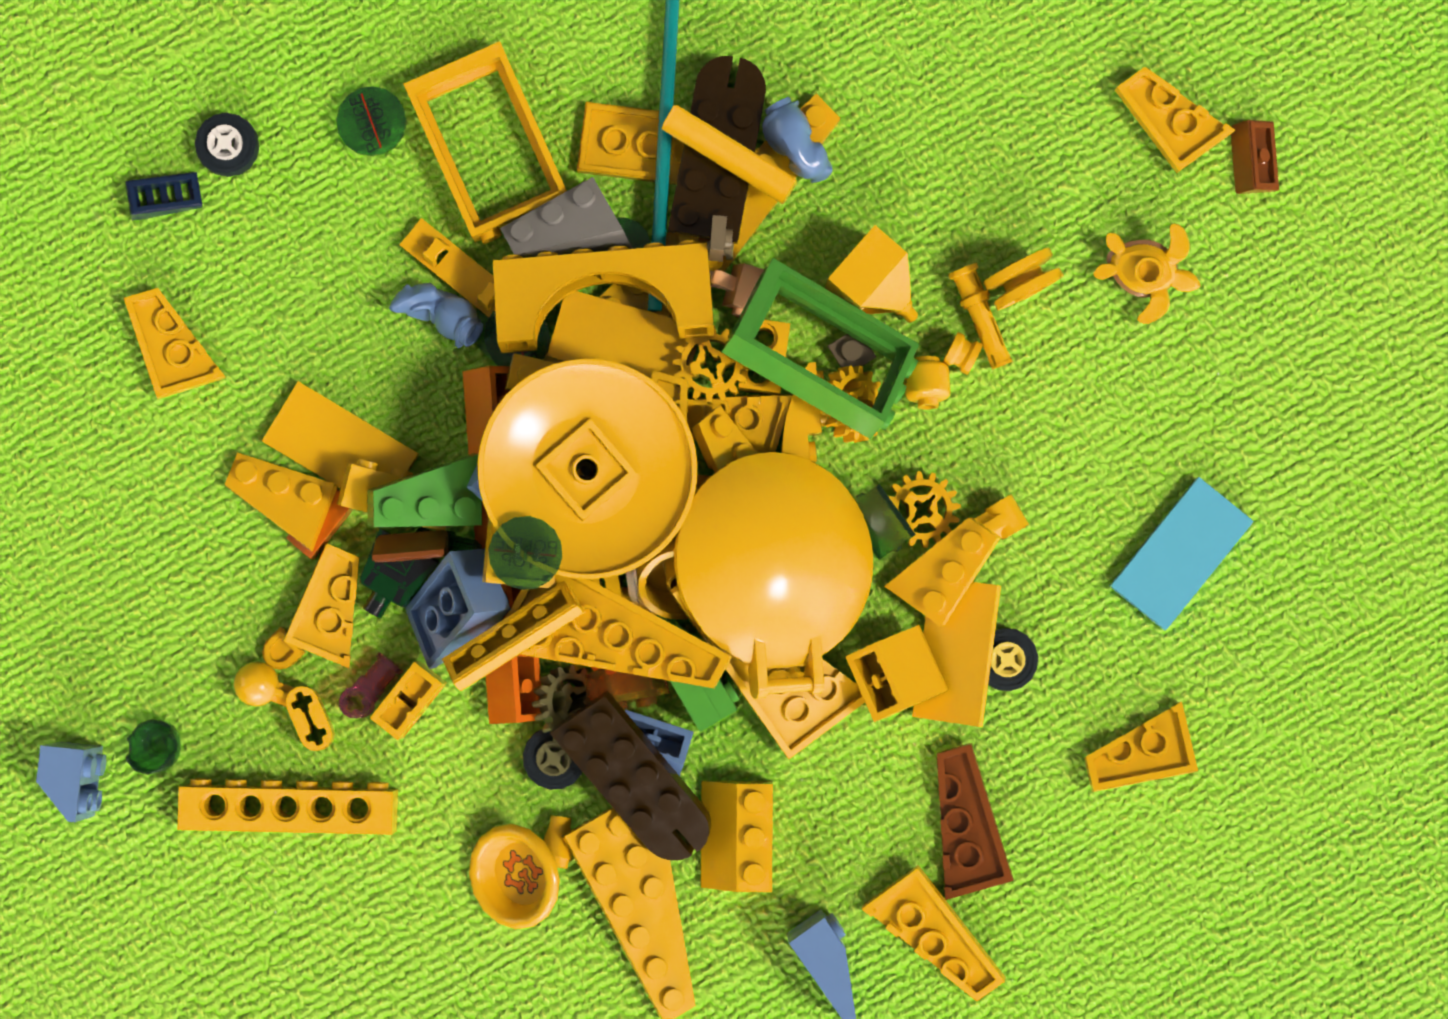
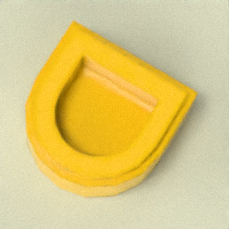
M280 627L265 642L262 650L265 662L278 670L290 668L307 653L304 649L283 641L287 632L283 627Z

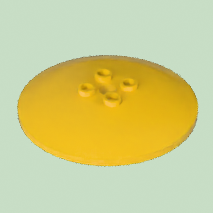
M599 359L568 360L552 364L529 375L514 386L497 405L488 420L479 446L477 461L478 485L482 503L495 530L504 542L526 561L540 569L563 577L575 579L609 578L624 574L645 564L659 554L679 532L690 511L696 491V448L692 433L681 410L673 399L649 377L628 366L612 361ZM582 459H589L596 466V474L590 480H583L577 475L576 466ZM509 537H514V538H516V540H517V545H516L515 540H514L513 538L510 539ZM520 538H522L521 549L519 548V547H520ZM530 539H532L531 553H538L534 550V543L536 540H543L546 547L541 554L556 555V557L526 554L525 552L530 551H523V549H530ZM542 541L536 543L535 548L537 551L543 550L544 544ZM549 541H557L556 554H554L555 549L548 547ZM550 543L549 546L555 547L556 543ZM540 557H546V558H547V562H546V563H541V562H544L545 559H544V558H541L540 560H538V559H539Z

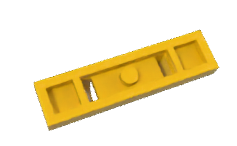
M421 218L399 245L496 323L493 275ZM447 250L448 253L437 264L438 255L442 251Z

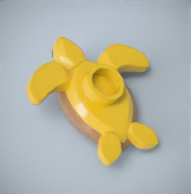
M1176 223L1170 225V245L1168 249L1162 244L1151 240H1135L1124 243L1118 234L1108 233L1106 244L1111 251L1107 255V263L1100 264L1093 273L1095 278L1101 280L1113 276L1116 282L1132 295L1150 297L1149 304L1137 318L1143 324L1157 321L1168 311L1170 306L1168 289L1170 287H1174L1181 292H1191L1201 287L1195 274L1184 269L1180 270L1177 267V264L1188 255L1190 242L1184 227Z

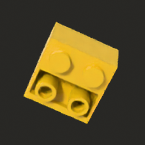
M920 625L877 641L845 656L874 722L888 718L948 691Z

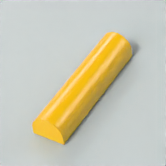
M678 105L672 107L663 123V131L781 204L785 203L797 184L796 178Z
M563 581L442 658V661L453 684L458 690L463 691L585 613L584 609L571 588Z

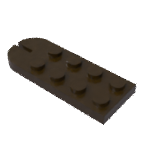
M733 56L714 58L703 66L697 76L690 113L755 153L766 94L763 74L755 64L740 58L735 87L729 88L728 82L730 71H732ZM684 144L668 232L710 239L713 215L727 216L726 229H733L732 242L737 245L749 183Z
M608 690L553 727L550 733L552 737L653 854L666 860H683L692 856L694 849L698 852L703 848L711 830V818L708 810Z

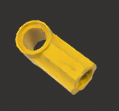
M1012 494L984 509L985 512L974 518L999 535L1002 540L1029 525Z

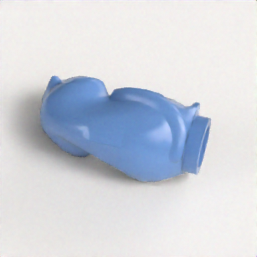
M786 97L765 110L767 116L763 121L764 137L775 152L790 159L789 168L794 174L804 179H810L811 183L826 180L833 172L827 152L820 142H813L811 140L812 130L807 117L797 107L800 102L798 100L792 102L790 97Z
M421 283L413 287L406 284L396 294L389 307L390 311L395 313H405L412 318L423 321L431 320L435 324L437 331L445 338L454 340L455 346L461 348L463 345L468 347L474 344L483 331V324L478 318L476 309L469 301L453 293L437 289L431 283Z

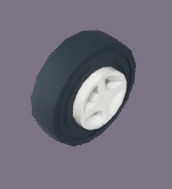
M231 113L216 114L205 120L198 129L195 139L196 153L203 166L216 175L226 177L240 175L250 169L257 159L260 147L258 135L252 125L241 116Z

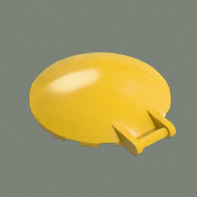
M766 452L741 457L727 463L726 466L719 469L712 476H709L697 488L687 518L676 534L674 567L683 604L700 626V632L718 649L724 650L740 661L748 663L750 693L754 699L766 698L768 694L807 691L809 694H821L824 690L822 655L832 650L847 636L865 607L872 583L873 550L863 513L856 500L840 480L822 466L806 458L787 453ZM804 666L805 677L768 679V668Z

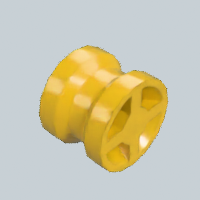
M957 332L942 362L948 366L955 365L960 368L961 373L968 375L983 344L978 341L972 343L965 339L964 334Z

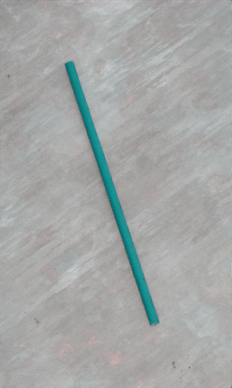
M666 0L652 226V243H662L666 245L672 136L663 131L662 126L674 106L680 0ZM649 294L648 311L661 312L662 303Z

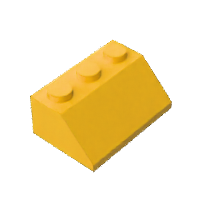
M701 781V802L708 810L711 818V830L706 844L701 849V888L732 892H772V781Z

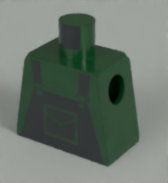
M380 529L377 533L359 581L362 585L373 590L363 609L380 619L391 602L406 608L441 563L435 559L385 563L372 561V553L377 537L391 534L383 529Z

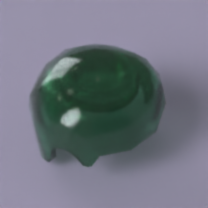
M150 719L141 722L132 734L127 737L129 753L125 758L127 763L138 773L151 775L166 771L177 762L180 756V734L169 721Z

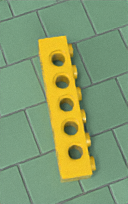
M191 778L190 784L179 787L177 830L392 835L397 832L398 789H389V783L368 782L367 788H353V782L334 781L332 782V788L318 787V781L309 780L296 781V787L282 786V780H261V786H247L246 779H226L225 785H212V779ZM214 795L221 796L225 801V809L222 814L214 812L211 808L210 801ZM250 795L257 797L261 803V809L258 814H252L246 808V799ZM285 796L293 798L296 802L297 809L294 815H287L281 809V801ZM320 797H325L332 803V812L329 816L321 815L316 809V802ZM355 798L365 800L368 805V812L364 817L355 815L351 809L352 801Z

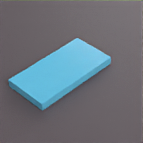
M1197 477L1109 587L1162 630L1166 631L1254 521L1204 480Z

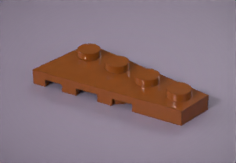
M972 743L938 752L937 765L945 900L1013 881L1012 871Z

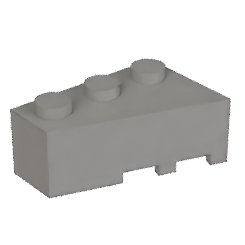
M593 177L500 228L514 255H520L523 258L537 257L542 252H555L558 255L572 254L573 251L578 249H591L594 252L608 251L613 246H626L629 249H633Z

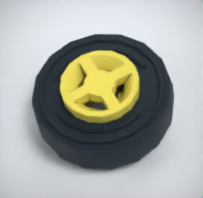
M996 629L988 685L1002 691L1022 688L1031 681L1037 670L1038 654L1035 644L1026 634L1017 629Z

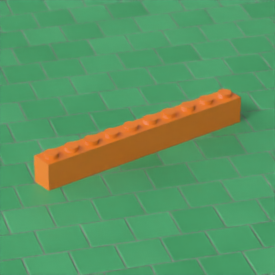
M485 366L462 371L469 455L479 453V446L488 420L497 405L510 391L505 389L510 366ZM483 503L482 525H474L476 549L486 548L488 515ZM501 584L511 608L523 586ZM518 655L486 675L489 724L536 721L534 717L540 713V709L533 707L532 702L540 698V696L533 692L534 688L541 686L539 658Z

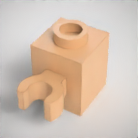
M743 263L733 265L731 275L719 270L710 271L711 287L726 290L722 306L733 309L731 314L739 317L759 276L764 270Z

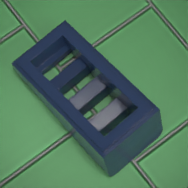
M197 172L126 181V192L132 221L203 207ZM187 183L190 200L183 201L181 184ZM173 186L176 202L169 203L167 187ZM159 189L162 204H155L152 190ZM145 192L147 206H140L138 193Z

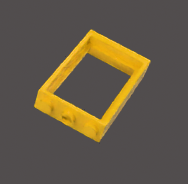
M500 41L404 83V87L475 243L481 240L483 244L500 238L502 236L500 228L567 191ZM498 71L551 190L480 221L428 101Z

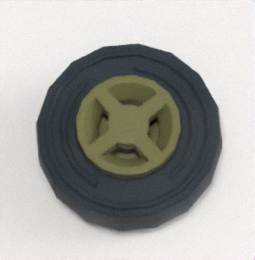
M541 729L535 732L527 741L523 751V766L528 777L538 786L549 790L563 789L574 784L583 772L558 742L553 740L550 734L551 731L544 733Z

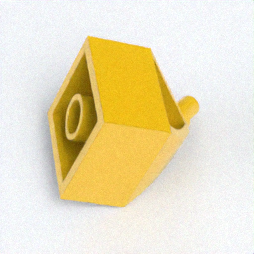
M874 225L829 276L825 289L869 315L895 313L896 315H901L908 323H911L917 319L918 313L912 307L908 253Z

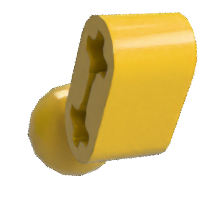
M263 662L247 663L239 669L235 675L233 685L235 694L240 701L255 707L266 705L270 701L287 707L300 741L309 750H324L332 744L335 736L334 728L316 690L305 686L292 687L280 682L275 670ZM300 693L304 696L312 697V702L308 704L310 717L318 729L326 730V735L322 737L323 743L321 745L317 741L309 740L308 735L313 733L312 723L303 708L295 707L294 703L299 701L298 694Z

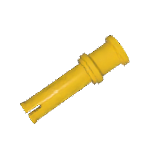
M976 262L951 272L948 276L956 284L961 296L959 303L964 310H968L978 337L983 344V349L986 352L991 369L994 370L1013 361L987 301L990 299V293L983 288L976 271L979 268Z

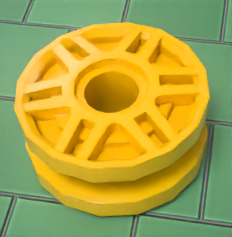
M1049 247L1010 264L983 282L986 290L1004 287L1006 291L994 302L997 311L1033 296L1064 276L1060 268L1043 271L1041 266L1053 256Z

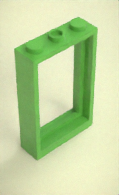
M772 258L759 276L722 353L871 439L880 428L885 431L893 420L895 411L891 410L893 404H897L907 388L903 381L905 378H909L918 363L914 356L920 344ZM777 293L892 360L872 408L755 340Z

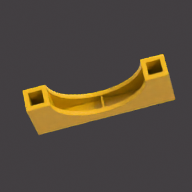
M685 240L680 242L679 245L665 246L662 243H649L644 245L643 248L629 249L626 246H613L608 251L594 252L591 249H578L573 251L572 254L558 255L555 252H542L537 257L523 258L520 255H506L502 257V260H493L497 343L501 353L537 350L540 328L554 306L568 295L580 289L599 284L628 285L641 289L657 298L671 313L678 329L679 339L715 336L707 243H700L697 240Z

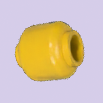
M937 356L916 357L915 359L918 360L914 371L909 378L904 379V384L907 386L905 396L908 401L917 403L919 409H936L939 407V402L946 400L951 393L949 368L945 363L940 362V358Z

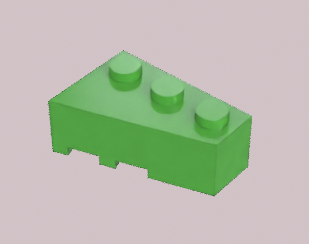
M473 453L367 490L368 526L482 525V500L467 488L477 466L478 453Z

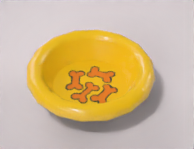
M515 824L494 826L479 838L471 853L469 877L473 894L483 911L498 924L513 929L534 927L547 918L558 899L560 878L556 860L545 841L530 829Z

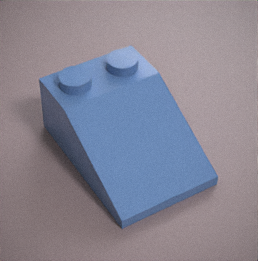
M485 549L450 551L405 608L429 669L436 668L443 663L442 658L502 621L511 610L508 597L504 593L501 584L482 582Z
M820 909L787 933L788 942L842 1019H856L846 948L842 940L846 934L833 913L826 916L823 910Z

